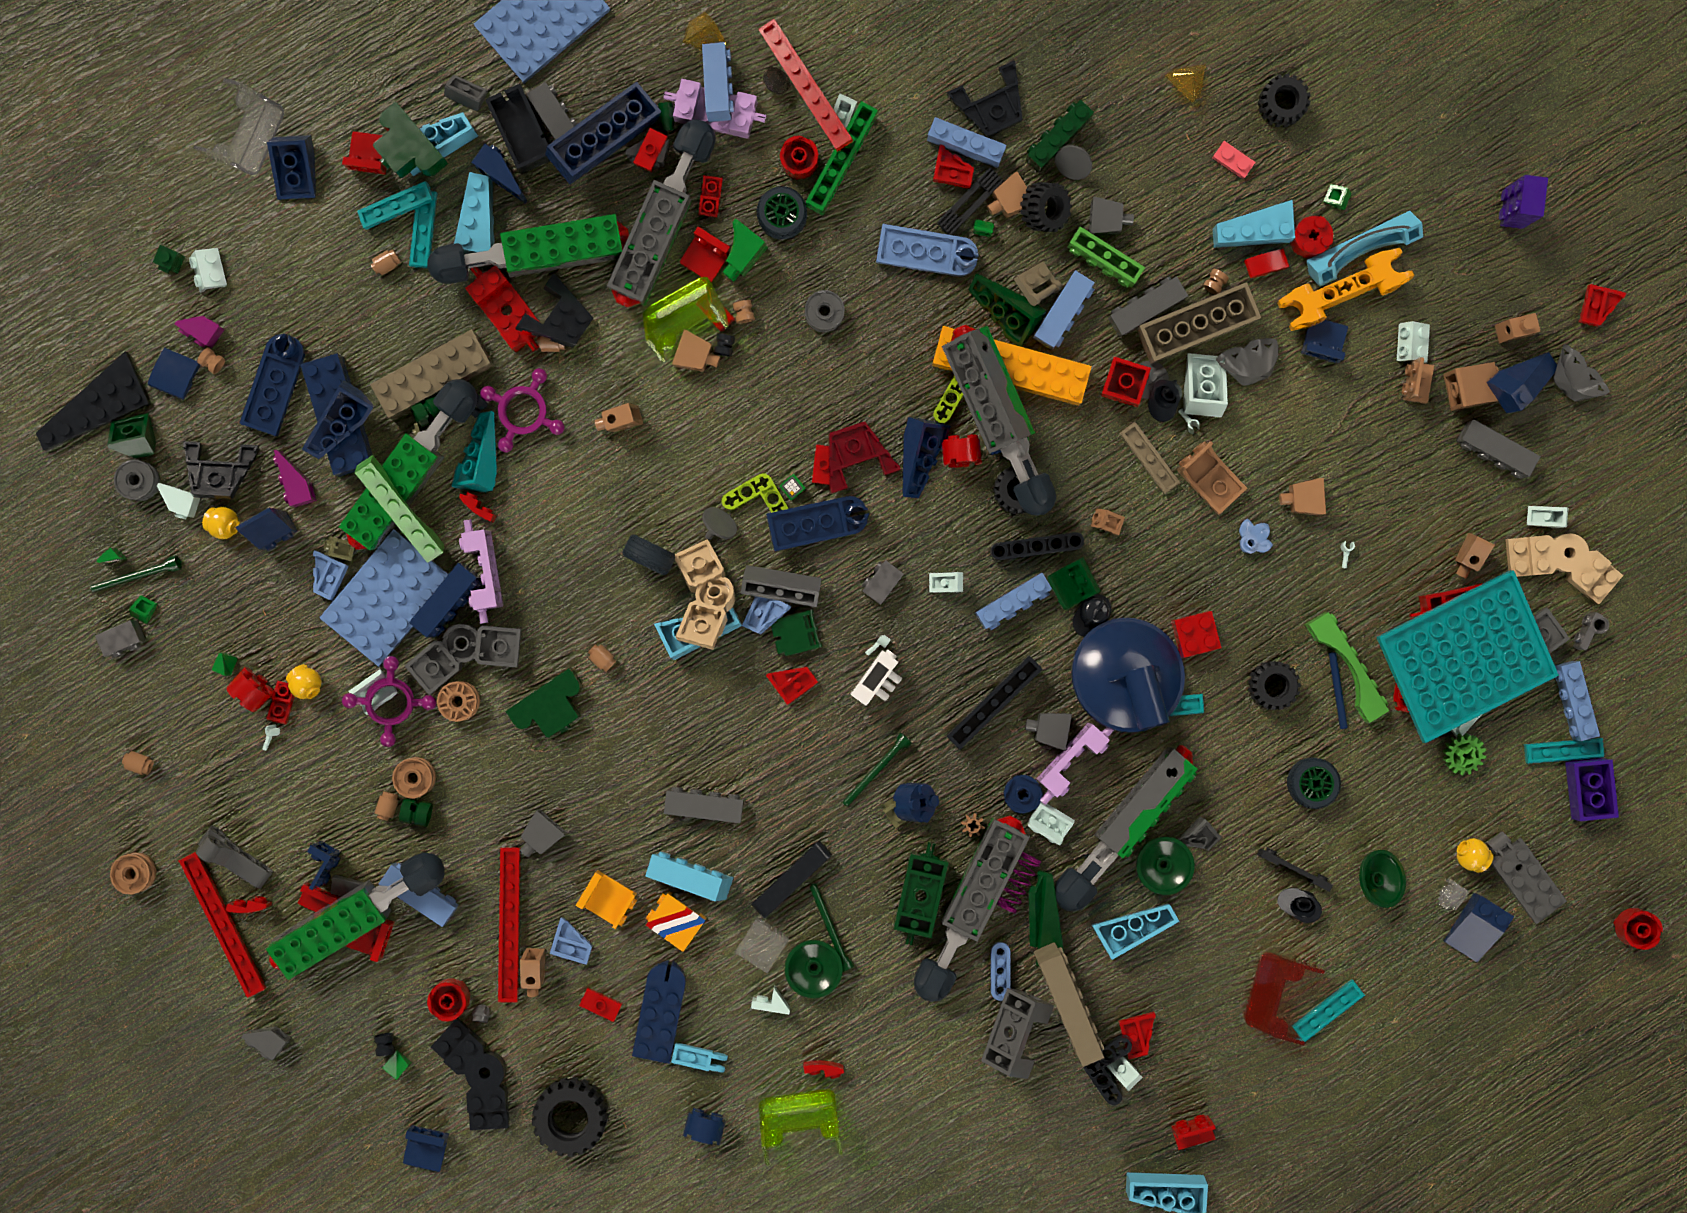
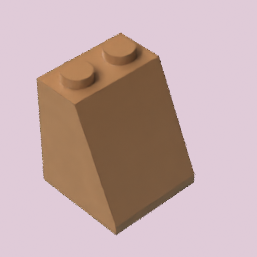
M1495 362L1456 368L1443 374L1451 411L1498 401L1486 383L1499 371L1498 367L1495 366Z

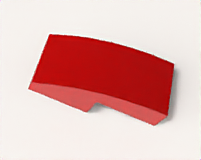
M703 175L698 215L718 217L723 183L722 177Z
M1284 249L1267 252L1244 260L1250 278L1265 276L1270 272L1285 270L1289 267Z
M469 492L466 495L460 493L459 498L471 511L490 522H495L497 516L492 514L493 510L484 506L479 509L482 502L477 500L478 496Z
M277 680L271 697L273 701L266 717L268 721L287 724L295 697L290 692L288 683Z
M255 896V898L248 900L247 904L244 900L235 899L227 904L226 911L233 913L256 912L270 907L272 902L266 901L267 898L262 896Z
M816 1060L803 1063L805 1074L816 1075L821 1073V1070H824L825 1077L830 1076L831 1079H834L844 1073V1065L836 1062Z

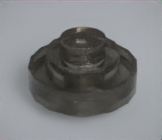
M777 67L768 68L763 75L764 83L771 92L784 94L790 87L788 76Z

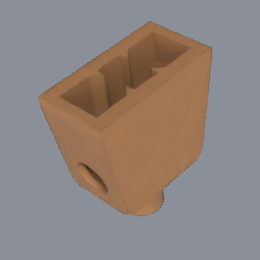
M1015 172L994 190L992 196L995 201L987 206L992 216L1002 211L1004 216L1008 218L1020 213V210H1022L1020 202L1023 201L1022 196L1026 194L1027 186L1018 172Z
M1536 313L1512 318L1495 325L1499 344L1533 336L1540 332ZM1507 326L1510 328V334L1507 332Z
M684 329L672 365L677 368L704 372L707 364L717 367L720 356L711 353L712 344Z
M631 403L603 411V418L595 420V426L598 431L606 429L610 432H617L643 424L639 406Z
M1324 478L1290 485L1289 493L1279 494L1280 505H1290L1291 513L1325 515Z
M1468 533L1455 561L1461 563L1456 574L1467 579L1472 569L1479 571L1495 545Z
M526 948L520 959L521 988L527 989L528 997L539 995V989L545 979V949Z

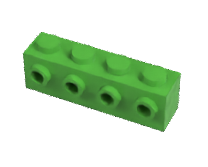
M1079 227L1067 246L1073 255L1077 257L1082 256L1086 259V263L1093 267L1098 266L1102 269V273L1108 277L1113 276L1117 278L1118 283L1127 288L1128 286L1131 288L1134 286L1145 269L1144 266L1082 227Z

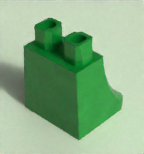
M736 218L732 222L734 238L732 249L726 260L728 266L723 271L725 276L733 282L740 275L745 277L768 248L764 240Z

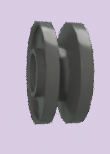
M821 290L812 294L805 304V318L808 325L818 332L828 333L834 331L840 326L844 318L845 307L843 301L836 293L828 290ZM822 307L829 309L830 313L827 316L819 313Z
M128 460L116 469L114 485L117 492L123 497L135 501H145L153 497L158 491L157 485L160 483V476L156 468L151 464L139 460ZM139 476L140 481L135 485L134 480Z

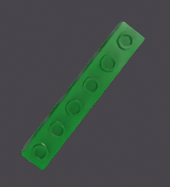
M863 101L860 102L846 127L853 142L838 152L834 149L806 200L807 208L822 216L824 215L878 117L877 109Z

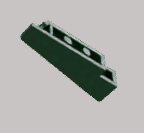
M1038 871L1037 885L1031 886L1029 890L1030 946L1040 949L1055 942L1057 948L1061 947L1064 952L1053 875L1048 872Z

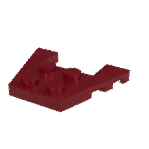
M865 421L828 434L830 494L848 488L841 469L877 457L884 476L901 470L898 463L893 460L891 454L883 447L878 437Z

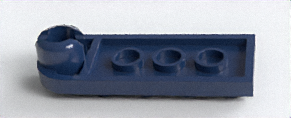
M278 334L267 342L239 424L278 437L301 370L300 364H303L305 358L304 346L298 339L287 334ZM289 341V348L285 351L287 343Z
M846 496L767 513L766 518L773 550L779 551L859 533L866 526L869 513L850 517V513L868 510V508L859 498Z
M669 960L653 966L648 974L632 1056L670 1064L686 985V976L679 965L673 961L669 980L667 981L665 976Z

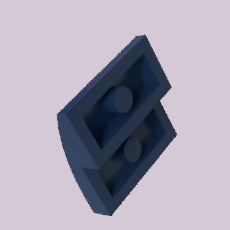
M164 348L157 359L147 384L184 400L193 385L192 379L201 365L191 358Z

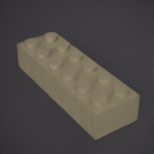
M1246 282L1142 324L1136 330L1149 362L1153 364L1257 322L1261 319V315Z
M471 329L370 385L387 417L394 421L411 412V406L419 402L424 404L425 399L436 396L449 381L454 379L468 381L492 368L494 365L478 335Z
M1054 942L1033 951L1082 1067L1103 1059L1102 1051L1105 1050L1098 1037L1096 1027L1090 1018L1091 1015L1083 1001L1082 993L1076 984V979L1068 965L1069 962L1062 948H1057Z

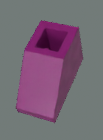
M205 316L178 320L174 323L180 328L178 330L186 337L193 336L196 338L194 342L203 348L205 346L213 348L225 330Z

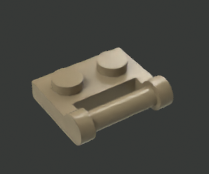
M1044 261L1014 278V281L1032 306H1036L1042 299L1052 293L1060 292L1063 288L1061 282L1054 278ZM1044 283H1047L1049 286L1037 294L1033 292L1034 289Z

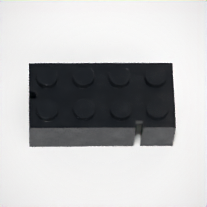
M517 84L504 90L509 100L506 101L500 92L485 99L516 169L520 174H523L550 162L545 155L549 144L521 84Z

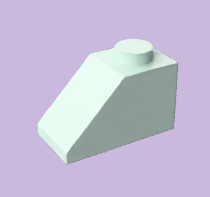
M158 483L157 487L169 511L175 512L176 517L185 520L187 517L194 518L200 498L193 497L190 492Z

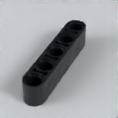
M1078 532L999 542L991 546L989 553L994 560H1007L1080 549L1084 545V537ZM1072 536H1076L1079 539L1077 547L1070 544ZM1053 539L1060 541L1059 549L1052 548L1051 541ZM1034 541L1040 542L1042 546L1039 552L1032 549ZM1015 544L1022 546L1023 551L1021 554L1013 552ZM997 546L1002 547L1004 550V554L1001 557H997L994 554V548Z
M818 840L751 904L753 908L765 919L832 856V853Z

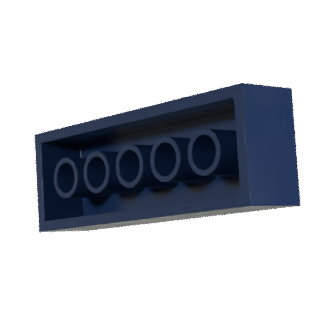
M635 82L549 144L545 155L571 185L657 122L661 110L638 82Z
M338 353L300 364L317 422L342 381L344 380L351 384L344 357ZM364 424L356 428L327 453L333 475L340 477L354 473L358 464L373 455Z

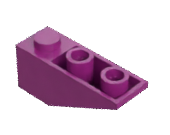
M274 450L275 456H273L276 467H279L280 474L278 478L280 484L284 485L286 492L283 494L285 502L291 507H298L317 501L310 480L282 451Z

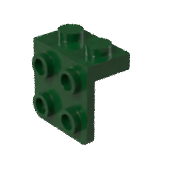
M1084 558L1057 570L1047 577L1051 588L1058 598L1059 604L1064 610L1101 592Z

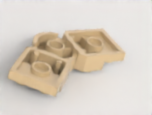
M1562 534L1554 538L1546 535L1506 539L1508 571L1514 570L1517 577L1553 574L1555 570L1566 572L1567 581L1596 605L1603 601L1623 577L1597 550L1589 551L1585 540L1576 534ZM1566 548L1570 551L1568 558L1564 555Z
M707 539L675 554V562L689 590L692 593H696V600L689 603L676 634V639L713 650L718 637H721L727 623L726 613L735 603V592L731 581L725 577L724 568Z

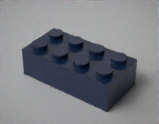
M458 563L409 623L427 638L439 637L446 628L444 626L447 622H452L458 615L456 611L469 602L471 591L480 589L482 586L481 576L468 565Z

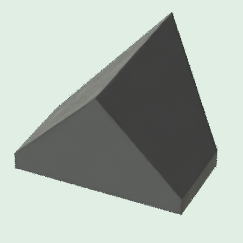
M1199 817L1178 840L1186 846L1203 848L1209 851L1222 837L1206 819Z

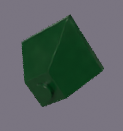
M149 413L111 422L107 442L109 449L133 458L148 457L154 454L156 440Z

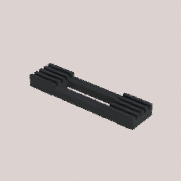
M990 167L937 221V224L948 235H953L1004 180ZM982 187L986 192L961 217H958L955 212Z
M1268 847L1266 851L1261 848L1259 849L1258 856L1276 865L1280 863L1308 877L1309 882L1330 892L1333 885L1327 882L1329 878L1321 874L1316 877L1277 857L1276 854L1278 852Z

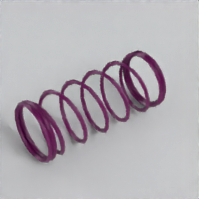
M1022 852L1021 856L1035 864H1031L1020 859L1018 860V863L1023 865L1033 874L1025 873L1017 869H1014L1013 872L1018 874L1029 884L1009 878L1008 881L1013 883L1024 893H1020L1005 887L1004 890L1013 897H1015L1019 902H1014L1003 897H1000V900H998L997 902L998 906L1014 914L1017 912V909H1015L1006 901L1015 904H1021V900L1011 892L1021 895L1026 894L1025 890L1014 882L1027 886L1031 885L1029 880H1027L1018 872L1029 876H1035V873L1023 863L1035 867H1039L1042 863L1038 859L1024 852Z

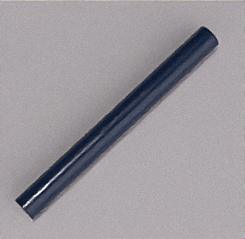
M1332 652L1328 654L1340 729H1346L1348 725L1337 654Z

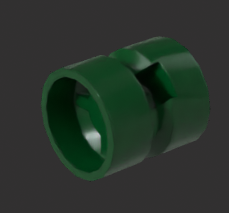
M435 395L425 399L424 404L419 402L410 407L415 421L419 423L421 429L430 426L441 411L434 405Z
M405 798L401 805L399 822L406 824L414 822L416 826L427 828L431 819L433 804L423 801L417 803V800Z

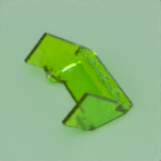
M708 277L697 279L649 306L643 312L646 342L662 363L665 362L664 351L674 347L676 335L683 332L684 329L687 330L707 318L711 323L721 322L725 328L728 327L726 310Z
M821 1089L773 1096L760 1101L761 1147L766 1165H770L769 1148H776L782 1144L783 1133L821 1128L822 1136L825 1139H836L839 1155L843 1154L836 1098L832 1090Z

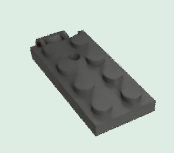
M1501 831L1486 843L1491 852L1496 855L1491 865L1533 923L1538 924L1567 902L1522 838L1512 843L1509 837ZM1521 864V869L1516 871V865Z

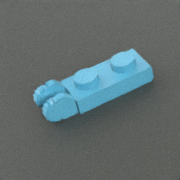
M676 1042L671 1063L705 1071L724 1072V1066L710 1063L712 1058L725 1061L728 1055Z

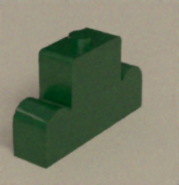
M396 101L381 113L379 120L387 132L373 144V147L381 155L382 159L380 161L387 169L391 167L400 178H404L416 167L425 176H434L449 164Z
M568 668L505 712L519 729L529 728L535 721L547 738L552 737L559 731L563 734L571 728L570 724L580 718V713L568 696L578 695L582 690V683L574 670Z

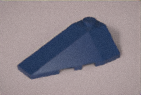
M1547 352L1498 371L1486 383L1506 413L1522 411L1535 399L1553 376L1557 364L1550 353Z

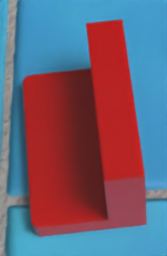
M304 883L300 889L302 894L298 904L317 912L340 897L319 887L311 890L309 889L311 884Z

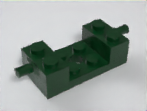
M928 842L926 853L910 851L905 880L893 924L894 930L907 933L905 941L907 945H913L915 935L932 938L949 863L948 860L933 855L935 843H932L931 847V842ZM919 890H923L927 894L923 901H919L915 897L916 892Z

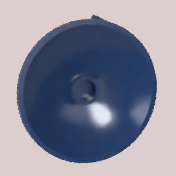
M1136 618L1112 619L1093 628L1082 639L1073 657L1071 675L1076 697L1083 709L1095 721L1112 730L1128 733L1145 731L1169 723L1168 717L1173 713L1182 697L1185 673L1183 661L1177 647L1161 629L1149 622Z

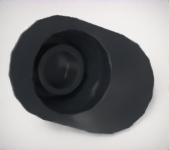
M1163 379L1157 381L1153 386L1148 408L1152 417L1157 421H1169L1176 413L1179 401L1182 398V390L1177 384V380L1168 381Z
M1095 594L1085 599L1073 617L1074 630L1079 635L1085 637L1093 628L1106 622L1111 614L1109 600L1100 594Z
M1287 888L1278 895L1277 903L1279 907L1301 922H1315L1322 914L1320 903L1313 893L1309 891Z

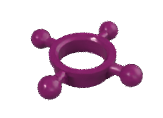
M541 368L533 371V381L530 387H514L503 396L496 394L495 389L491 386L483 387L480 392L483 400H493L499 403V419L504 427L508 429L506 436L498 442V448L502 452L507 453L513 449L512 440L515 434L532 433L542 424L549 427L554 435L562 434L565 429L564 423L561 420L552 421L546 418L545 401L537 392L539 385L547 379L546 371ZM517 395H530L539 404V416L528 427H516L507 417V406Z
M394 656L385 658L383 666L387 670V678L374 682L367 690L365 697H356L352 693H347L342 698L344 707L351 709L356 705H365L368 715L377 723L385 725L384 733L380 737V742L384 747H391L395 744L396 737L392 733V725L399 724L407 719L414 706H422L425 710H432L437 704L435 697L431 695H426L422 699H414L410 687L402 680L395 678V670L399 667V661ZM383 687H397L406 695L407 706L401 715L395 718H383L374 711L372 707L373 696Z

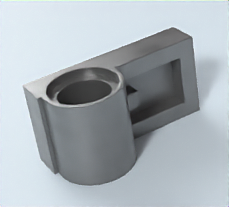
M1597 612L1586 614L1582 619L1581 630L1574 637L1573 647L1578 650H1587L1594 634H1602L1609 629V621ZM1596 620L1600 624L1598 630H1596L1594 627V623Z

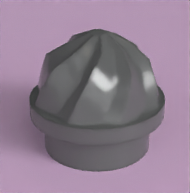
M484 1004L476 1006L471 1014L473 1016L472 1021L488 1023V1018H491L490 1010Z

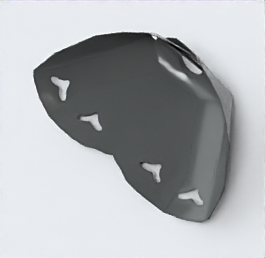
M1271 338L1253 340L1244 348L1234 347L1226 350L1216 358V361L1240 384L1245 386L1268 379L1271 376L1278 358V343L1276 339ZM1264 344L1272 345L1270 346V348H1268Z
M1564 344L1554 375V382L1560 390L1574 401L1608 394L1610 391L1601 375L1595 369L1587 367L1585 358L1578 351ZM1575 357H1576V361H1579L1580 364L1574 363V360H1575L1574 358H1575ZM1591 374L1592 378H1595V380H1590L1589 375ZM1598 385H1600L1601 389H1603L1604 391L1598 390Z

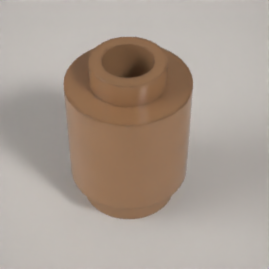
M392 249L390 251L386 250L374 257L371 266L376 274L380 273L383 276L398 267L401 261Z
M543 336L537 337V345L541 348V352H560V350H565V345L552 342L549 338Z
M595 644L588 651L590 654L588 658L600 670L603 669L605 672L616 662L613 658L614 656L602 644L599 646Z
M131 751L129 754L126 753L124 755L122 764H124V769L140 775H148L153 768L154 760H151L148 756Z
M383 791L375 809V814H378L377 818L388 821L389 818L394 817L399 801L397 800L398 795Z

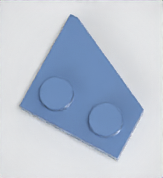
M314 550L315 568H313V576L315 581L313 583V592L333 601L349 566Z

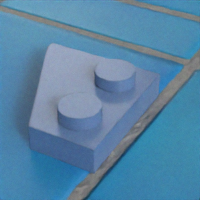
M755 596L742 626L762 634L790 610L791 606L779 600Z
M561 917L550 954L587 965L593 945L565 918Z

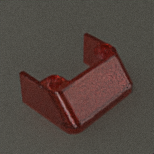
M1263 953L1259 959L1246 1005L1244 1021L1248 1026L1263 1033L1304 1046L1305 1041L1298 1035L1288 1033L1287 1023L1283 1019L1276 1017L1286 980L1292 982L1301 980L1305 969L1324 974L1325 970L1318 965L1276 953Z

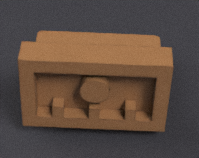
M1422 357L1407 364L1405 369L1407 379L1406 383L1403 384L1402 394L1404 395L1403 400L1426 404L1429 399L1434 365L1424 364V358Z

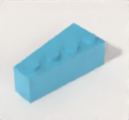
M464 113L441 119L438 123L432 125H423V128H420L422 133L443 157L478 137ZM416 167L410 173L415 176L421 171Z
M469 172L454 244L459 243L462 245L466 254L488 251L494 245L493 181L489 176Z
M1293 200L1216 224L1213 228L1214 248L1290 243L1295 239Z
M733 607L726 613L727 623L721 636L742 626ZM683 618L654 624L670 658L673 660L701 647L676 639V634Z
M661 851L659 854H652L645 875L648 878L712 901L727 899L734 878L716 870L706 869V867L699 864H690L682 858H671L670 854Z
M1165 904L1092 924V927L1110 959L1113 960L1180 921L1170 904Z
M1127 1173L1126 1193L1129 1201L1151 1207L1156 1206L1169 1212L1206 1213L1208 1184L1204 1175Z

